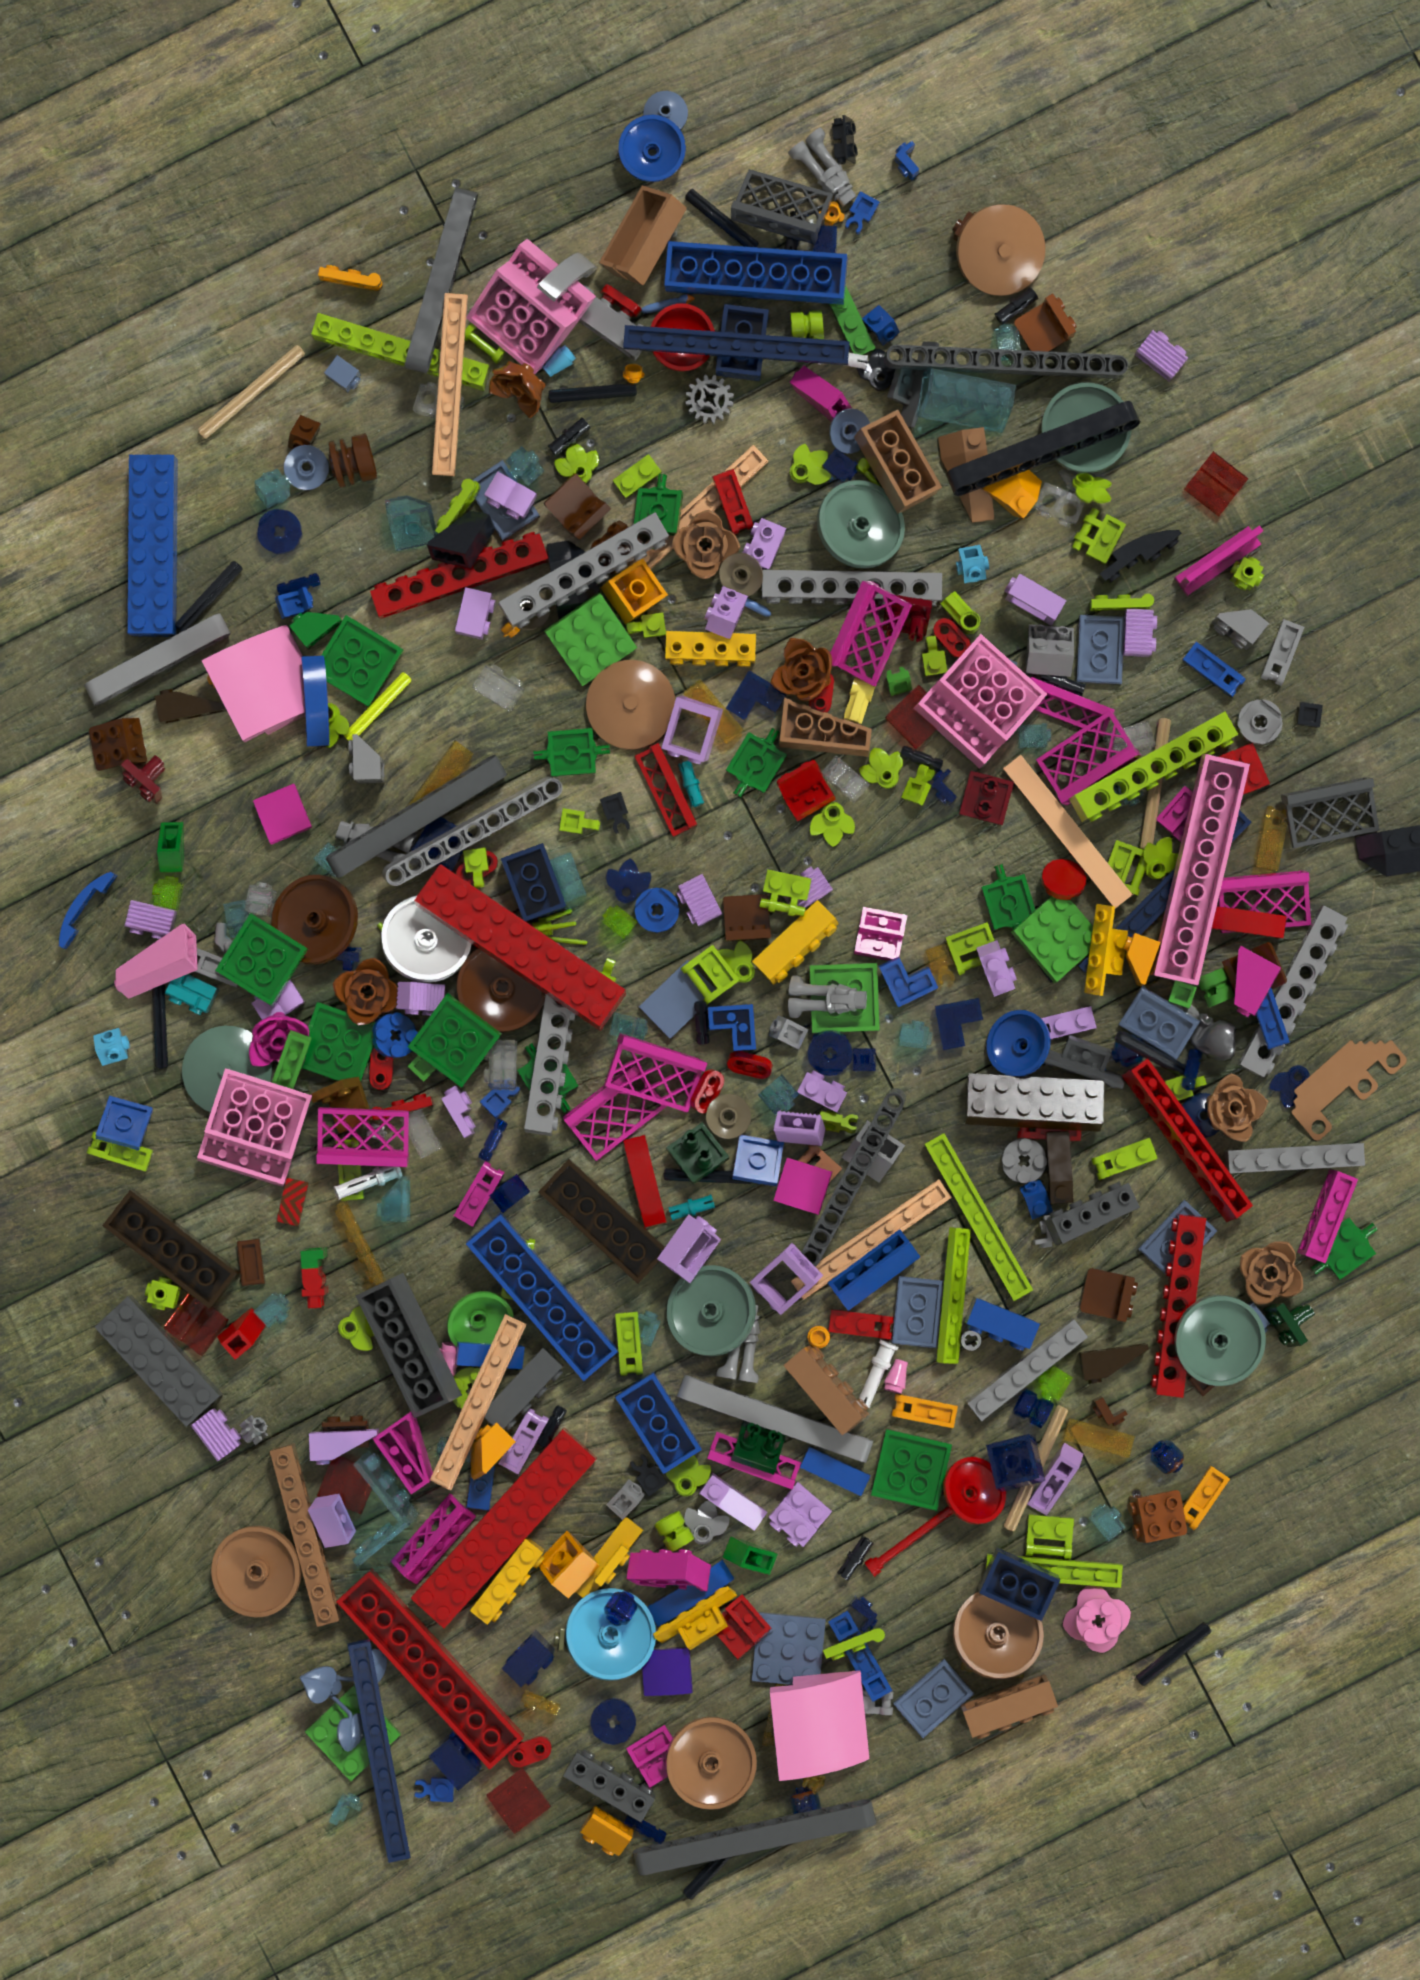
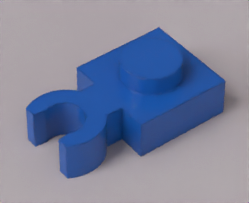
M860 191L849 210V213L854 216L846 221L845 228L848 229L852 223L857 224L858 228L855 234L858 235L862 230V221L870 222L880 202Z
M510 1078L504 1082L501 1091L495 1086L480 1101V1104L495 1119L512 1104L508 1098L514 1097L520 1092L519 1087L513 1091L508 1089V1086L512 1083Z
M432 1777L431 1783H427L423 1779L415 1781V1785H422L424 1788L423 1792H415V1797L423 1798L428 1794L430 1795V1801L453 1802L454 1778Z

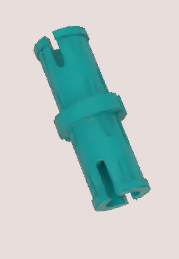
M685 761L682 764L679 763L678 767L683 780L682 786L683 789H686L691 808L704 804L699 788L700 781L696 778L692 762Z
M710 1194L696 1200L691 1198L686 1203L668 1207L670 1213L679 1211L671 1214L672 1221H674L675 1219L688 1216V1214H692L693 1217L698 1212L714 1209L715 1205L714 1202L704 1204L713 1201Z

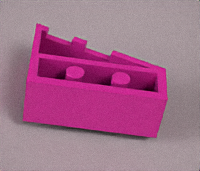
M410 1411L372 1439L409 1493L413 1494L430 1482L433 1471L417 1418H414Z
M642 1549L639 1553H630L627 1580L636 1585L666 1588V1585H679V1589L684 1590L689 1585L699 1588L700 1591L707 1592L711 1565L692 1555V1551L681 1549L678 1553H673L670 1550L661 1549L659 1553H653L650 1550Z

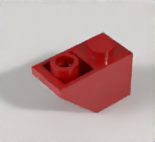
M251 1307L220 1333L217 1338L221 1345L236 1360L255 1343L266 1323Z

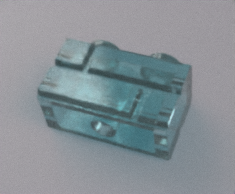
M571 852L551 859L550 862L565 903L567 904L586 897L587 894Z

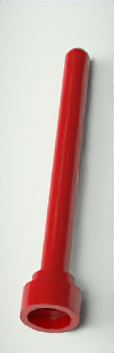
M947 1506L880 1557H874L873 1559L870 1557L864 1562L873 1576L876 1577L882 1572L881 1569L884 1568L883 1565L951 1516L953 1512Z

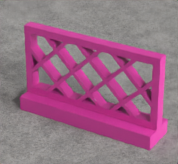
M1260 525L1253 530L1248 526L1177 575L1174 579L1186 596H1189L1232 566L1236 560L1239 561L1258 548L1261 543L1257 537L1263 532V529Z
M862 581L830 652L832 666H838L866 683L876 686L912 604L884 590L873 581ZM878 592L883 595L885 604L876 608L874 598ZM897 603L904 606L900 616L894 618L891 606ZM887 608L890 619L881 623L877 611ZM873 613L876 625L867 628L866 616ZM891 623L893 628L892 635L885 638L882 626ZM877 628L881 640L872 643L868 631ZM864 633L867 645L858 648L856 639L858 635ZM882 643L883 655L876 658L873 646ZM868 648L871 660L862 663L859 651ZM855 653L858 665L855 667L846 665L849 655ZM873 663L875 673L871 679L866 676L864 666Z
M1110 710L1037 758L1036 761L1058 794L1057 797L1064 805H1069L1071 803L1069 798L1140 758L1141 754L1134 747L1118 719ZM1108 718H1111L1114 723L1112 733L1101 731L1102 722ZM1088 731L1096 733L1093 746L1082 744L1083 736ZM1100 734L1111 736L1109 749L1097 747ZM1115 737L1123 738L1127 747L1121 751L1112 750ZM1067 745H1077L1075 758L1063 756ZM1081 746L1092 748L1090 761L1078 759ZM1096 749L1108 752L1106 761L1102 764L1094 762ZM1051 756L1058 757L1056 771L1048 769L1043 761ZM1062 759L1074 761L1071 774L1060 772ZM1078 762L1089 764L1087 774L1084 776L1075 775ZM1059 774L1070 776L1069 785L1062 790L1057 784Z
M1301 870L1223 878L1218 898L1219 907L1235 908L1243 900L1251 907L1249 911L1255 910L1260 912L1256 907L1265 898L1273 905L1267 913L1271 914L1277 908L1287 916L1286 920L1288 918L1291 920V922H1286L1285 927L1311 925L1309 872ZM1294 886H1303V895L1298 901L1288 894ZM1281 887H1289V888L1285 891V890H1283ZM1272 888H1278L1283 892V895L1276 903L1266 896ZM1260 889H1266L1264 893L1260 891ZM1250 890H1256L1261 894L1253 905L1244 899ZM1233 892L1239 898L1229 907L1224 903L1223 893ZM1286 896L1295 902V905L1288 913L1278 906ZM1300 906L1305 911V920L1295 921L1290 915ZM1221 930V933H1230V932H1233V931Z
M619 1033L618 1045L604 1086L688 1112L691 1105V1097L700 1080L702 1071L705 1072L707 1062ZM622 1049L630 1051L634 1060L622 1065L619 1059ZM646 1057L651 1058L654 1067L643 1072L639 1061ZM636 1063L640 1074L629 1079L625 1068ZM666 1064L672 1065L675 1073L664 1078L659 1068ZM622 1070L626 1081L619 1085L611 1083L613 1075ZM657 1070L661 1080L650 1086L645 1075ZM688 1070L695 1072L693 1081L685 1085L680 1074ZM643 1077L647 1088L639 1092L635 1091L632 1082ZM678 1077L682 1087L670 1092L666 1082ZM663 1084L668 1094L661 1098L655 1097L652 1089ZM683 1090L687 1096L684 1106L676 1104L673 1098L675 1094Z
M635 1064L625 1068L629 1079L640 1074ZM621 1071L612 1078L611 1083L619 1085L625 1082L626 1078ZM641 1077L640 1079L643 1081L645 1089L647 1088V1086L645 1084L643 1077ZM603 1085L564 1115L563 1119L597 1161L667 1106L660 1104L654 1110L644 1109L646 1099H642L641 1109L630 1108L629 1100L631 1094ZM652 1089L655 1097L661 1098L655 1089ZM618 1093L627 1094L626 1107L613 1106L614 1096ZM600 1107L609 1108L608 1121L595 1119L596 1110ZM612 1109L625 1110L623 1123L611 1121ZM628 1111L641 1112L640 1121L636 1124L626 1123ZM593 1113L592 1119L587 1118ZM582 1121L591 1122L590 1134L580 1133L575 1126ZM594 1122L607 1124L606 1136L593 1135ZM610 1124L623 1126L622 1135L618 1138L609 1137ZM584 1137H588V1138H589V1144H588V1142L584 1139ZM592 1138L605 1140L604 1148L597 1154L591 1148Z
M318 1108V1153L316 1164L408 1166L409 1111ZM323 1114H333L338 1121L329 1127L323 1121ZM348 1115H355L360 1120L353 1129L344 1121ZM371 1116H378L383 1121L376 1129L366 1121ZM394 1116L404 1117V1125L399 1130L389 1122ZM339 1123L349 1131L342 1139L332 1131ZM362 1124L372 1132L364 1140L355 1132ZM385 1124L394 1132L387 1141L378 1133ZM330 1133L337 1143L333 1147H323V1138ZM351 1134L360 1142L355 1148H349L343 1142ZM373 1135L383 1143L378 1149H372L366 1143ZM398 1136L404 1142L403 1150L394 1149L389 1142Z

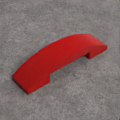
M1217 906L1211 929L1284 939L1287 916Z
M645 1135L623 1140L644 1226L649 1227L667 1222Z

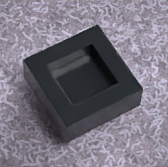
M1300 702L1296 725L1319 728L1323 705Z

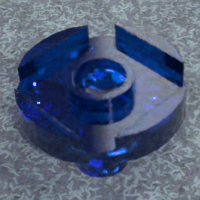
M273 509L265 513L259 520L257 537L267 551L281 555L293 551L299 545L303 537L302 526L292 512ZM277 526L279 528L285 527L286 530L283 537L274 536Z
M826 1030L812 1037L808 1045L807 1054L809 1063L817 1072L826 1076H834L840 1074L849 1066L852 1061L853 1051L851 1043L845 1034L834 1030ZM828 1048L836 1051L832 1058H828L827 1054H823Z
M608 1698L597 1705L592 1712L591 1727L593 1733L600 1741L606 1744L615 1745L626 1742L635 1730V1713L630 1705L622 1699ZM612 1715L617 1716L616 1719L620 1721V1724H616L615 1727H611L610 1723L607 1722V1718L611 1719Z

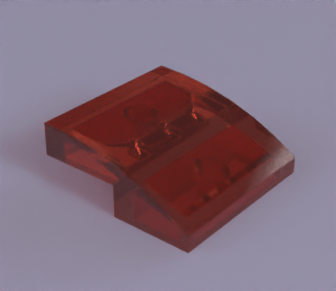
M1213 451L1184 490L1219 517L1249 478Z
M920 685L912 690L885 717L915 750L937 730L914 709L927 693Z
M188 1293L163 1328L179 1341L188 1345L196 1353L203 1356L229 1319L214 1307L209 1309Z
M339 1456L331 1460L317 1496L323 1497L340 1494L346 1509L362 1514L379 1472Z
M521 1768L486 1795L514 1834L551 1808L541 1790L536 1787L524 1768Z

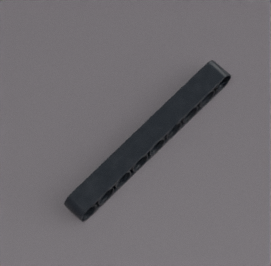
M1124 401L954 467L946 473V477L954 495L962 496L1136 428L1141 421L1132 402Z

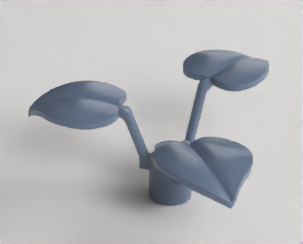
M372 1649L377 1680L379 1682L386 1671L387 1657L380 1649ZM329 1666L315 1668L300 1676L299 1678L310 1701L321 1703L329 1697L346 1712L348 1718L340 1720L337 1727V1738L343 1750L347 1752L353 1750L364 1737L361 1714L356 1713L352 1716V1712L335 1695L341 1691V1681H354V1677H341Z

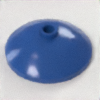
M660 115L641 116L630 122L621 134L619 140L620 160L624 168L633 177L641 181H663L674 175L684 161L686 152L684 136L679 127L666 117ZM654 149L657 153L651 156L648 154L649 150Z
M1014 1010L1004 1014L993 1024L988 1034L987 1054L990 1062L998 1071L1005 1075L1022 1077L1033 1073L1044 1063L1048 1056L1051 1043L1049 1029L1038 1015L1030 1011ZM1025 1043H1027L1026 1049L1023 1050V1049H1022L1023 1045H1024Z

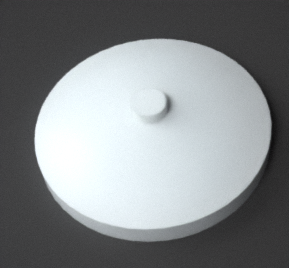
M417 896L405 899L390 911L383 924L381 943L387 961L399 974L418 982H437L452 976L468 958L471 943L418 908L414 901Z

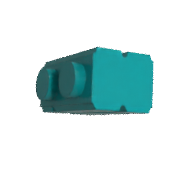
M186 974L172 980L165 994L170 996L169 1001L178 1005L184 1002L190 1005L188 1010L201 1015L202 1012L208 1013L219 989Z

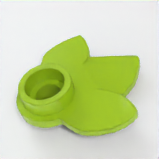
M575 443L567 448L566 458L556 459L554 463L556 470L563 477H571L574 473L577 474L579 471H584L582 475L578 476L586 484L592 477V471L599 464V456L596 450L586 453L581 445Z
M806 444L800 445L793 454L794 464L790 468L791 479L799 484L809 482L813 485H821L831 478V474L823 468L827 463L828 452L822 450L810 452ZM798 469H803L805 474L798 476L796 472Z
M1078 473L1073 479L1072 485L1076 489L1075 494L1081 501L1085 503H1090L1092 500L1096 503L1111 501V497L1106 491L1112 485L1110 481L1101 477L1093 478L1088 473Z
M328 703V713L332 711L333 715L329 718V746H326L327 748L333 747L338 742L339 734L347 735L349 733L348 720L340 715L339 708L332 703Z
M873 748L869 755L870 764L859 767L861 776L868 783H878L886 789L894 787L899 781L898 772L903 767V759L900 753L897 751L889 756L883 749ZM891 774V778L885 780L884 775Z
M837 802L825 805L822 813L814 816L810 825V834L819 835L823 833L826 842L832 847H835L840 842L843 832L853 834L855 830L852 817L845 814L843 807ZM835 809L837 816L830 817L829 810Z
M1171 837L1160 839L1156 845L1148 842L1143 850V859L1146 862L1145 872L1151 879L1162 878L1176 867L1178 854L1172 853ZM1157 864V869L1153 871L1154 866Z
M739 941L736 944L735 950H717L740 980L739 982L745 983L753 979L755 975V968L751 963L753 954L746 943ZM742 967H746L748 969V974L746 976H743L740 973V969Z
M358 1306L352 1310L349 1317H345L340 1321L338 1331L343 1338L350 1339L355 1348L363 1351L372 1350L371 1337L374 1336V1333L361 1306ZM347 1324H352L354 1326V1330L352 1332H348L346 1330Z
M693 1455L666 1472V1475L670 1481L675 1483V1490L678 1494L690 1496L695 1493L697 1486L704 1485L708 1481L711 1474V1466H699L696 1456ZM685 1480L690 1483L689 1489H684L682 1486Z

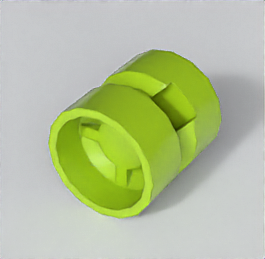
M822 310L809 311L807 315L803 311L790 312L792 337L824 339Z
M679 1510L654 1524L659 1536H664L663 1543L667 1550L672 1552L694 1539L689 1527H684L685 1520Z

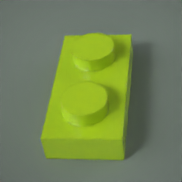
M648 454L613 479V483L624 498L627 499L636 493L638 488L644 487L658 477V474H662V471Z

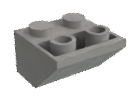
M1252 609L1219 613L1211 622L1216 632L1222 636L1225 634L1232 639L1231 643L1241 650L1242 648L1247 650L1252 646L1269 624Z
M1029 625L1026 673L1071 677L1074 660V628Z
M352 734L353 740H349V754L353 756V763H349L350 776L358 784L385 783L384 760L357 734Z
M866 1120L841 1158L850 1163L871 1122ZM888 1134L867 1175L879 1183L905 1145ZM876 1135L868 1136L870 1143L878 1144L880 1142ZM860 1154L857 1156L859 1162L863 1164L869 1162V1158L866 1155Z

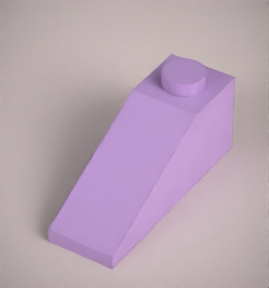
M379 1429L310 1432V1461H316V1465L330 1464L329 1460L339 1457L378 1435Z
M1063 1443L1027 1505L1047 1516L1079 1469L1083 1453Z
M714 1473L710 1475L708 1481L699 1491V1494L754 1531L768 1513Z

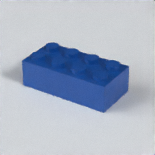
M654 1371L615 1396L663 1474L702 1450L698 1440Z

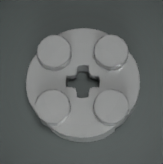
M1255 700L1247 703L1240 710L1236 726L1246 741L1263 745L1271 742L1279 735L1283 722L1281 712L1274 703L1268 700ZM1255 717H1264L1265 727H1256Z
M1026 1138L1010 1142L1005 1147L1001 1159L1004 1173L1011 1180L1020 1183H1029L1037 1180L1043 1174L1047 1165L1046 1154L1042 1146L1036 1141ZM1020 1155L1024 1157L1029 1156V1165L1027 1167L1025 1165L1019 1166L1020 1159L1018 1157Z

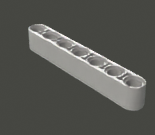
M220 613L213 615L84 684V687L94 706L102 704L227 638L231 632Z

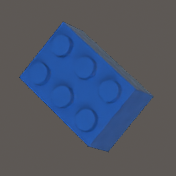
M973 1297L964 1322L968 1324L967 1328L979 1334L982 1331H986L989 1333V1338L999 1342H1003V1339L1010 1341L1009 1345L1021 1351H1024L1025 1347L1031 1348L1040 1323L977 1297Z

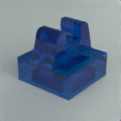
M348 946L344 952L336 957V960H343V970L352 971L354 961L359 962L361 958L362 948Z
M853 1048V1071H876V1048Z

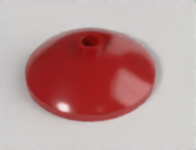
M685 303L673 304L664 308L655 316L650 327L715 331L711 320L701 309ZM652 351L655 358L662 365L675 371L696 369L710 357V355Z
M966 1457L955 1462L945 1475L943 1490L946 1502L951 1511L961 1520L970 1524H985L994 1520L1003 1510L1006 1501L1005 1484L999 1471L988 1461L978 1457ZM966 1491L969 1492L970 1497L966 1495Z

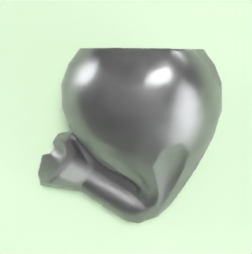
M1199 1014L1198 1020L1200 1023L1190 1037L1191 1044L1201 1053L1212 1059L1225 1061L1235 1055V1026L1227 1021L1219 1020L1213 1022V1018L1208 1017L1207 1014Z

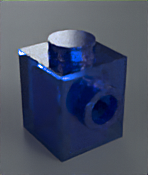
M516 1174L489 1196L501 1212L504 1213L531 1191Z

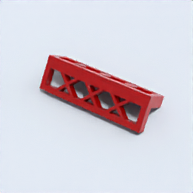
M659 743L635 755L672 836L674 837L696 827L695 818ZM653 753L656 759L654 770L645 767L641 758ZM658 765H659V767H660L662 773L659 772V771H656ZM647 771L653 772L651 778L649 777ZM655 774L664 776L666 783L663 790L654 787L652 781ZM667 786H669L672 793L666 791ZM656 791L662 792L660 798ZM664 794L674 797L676 802L673 810L663 806ZM677 805H678V807H679L681 813L675 811ZM666 811L671 812L670 819H669V817H668ZM674 814L682 816L687 825L674 830L671 823Z

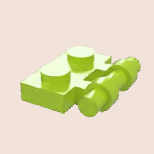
M1092 508L1089 514L1085 515L1083 519L1084 524L1080 532L1076 533L1072 548L1080 551L1083 544L1089 546L1085 555L1105 565L1126 524L1108 514L1105 515L1103 521L1096 519L1100 511ZM1092 527L1098 529L1094 539L1087 537Z
M767 869L763 892L770 893L771 899L761 898L760 907L767 908L770 912H775V910L786 912L789 916H804L806 907L797 906L798 900L807 901L812 879ZM778 895L791 898L790 904L777 902Z

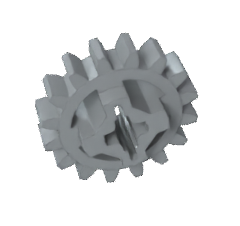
M704 375V381L696 378L697 385L690 384L689 388L692 392H686V397L691 399L686 401V406H692L689 414L696 413L695 420L703 418V424H706L708 419H711L712 424H715L716 418L723 421V414H730V410L727 407H733L734 405L732 401H729V399L734 398L733 393H728L731 386H723V378L719 382L716 381V375H713L712 380H709L707 375ZM707 386H715V387H717V388H716V389H711V388H708ZM699 391L701 397L695 403V395ZM706 395L710 398L714 397V405L709 401L705 403ZM724 396L725 402L723 407L720 408V405L718 403L719 400L722 399V397ZM703 410H708V411H711L712 414H707V413H704V412H702V411H703Z

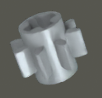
M251 1415L239 1425L243 1428L240 1435L247 1443L254 1442L257 1445L268 1436L265 1432L268 1426L261 1417L254 1418Z

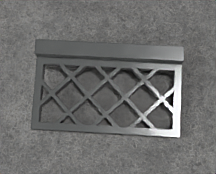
M749 169L736 201L734 200L731 205V220L815 245L819 230L833 199V194ZM751 178L761 180L762 185L752 189L750 185ZM775 185L782 186L784 191L773 195L770 187ZM766 189L769 197L759 200L755 193ZM799 191L805 197L794 201L791 194ZM752 195L755 201L750 205L742 203V199ZM787 196L791 203L780 207L777 199ZM818 197L826 199L824 204L815 207L812 201ZM773 201L776 209L769 211L764 209L762 205ZM808 202L812 209L801 213L798 205ZM788 209H795L797 215L793 217L784 214V211ZM815 214L818 220L816 224L807 222L805 217Z
M1363 777L1281 794L1282 803L1285 804L1292 848L1379 831L1372 788L1375 787L1373 778ZM1367 792L1368 802L1363 808L1354 801L1360 793ZM1341 797L1349 801L1343 812L1333 807L1337 799ZM1317 802H1322L1327 806L1321 817L1311 811ZM1352 804L1361 810L1355 821L1346 816ZM1300 806L1306 810L1300 821L1293 818V807ZM1331 809L1340 815L1334 825L1324 820ZM1309 813L1319 819L1312 830L1303 824ZM1365 813L1371 817L1372 827L1364 828L1358 824ZM1343 818L1352 823L1348 832L1344 833L1337 829ZM1322 822L1331 828L1324 837L1315 833ZM1300 827L1310 832L1305 841L1297 842L1296 833Z

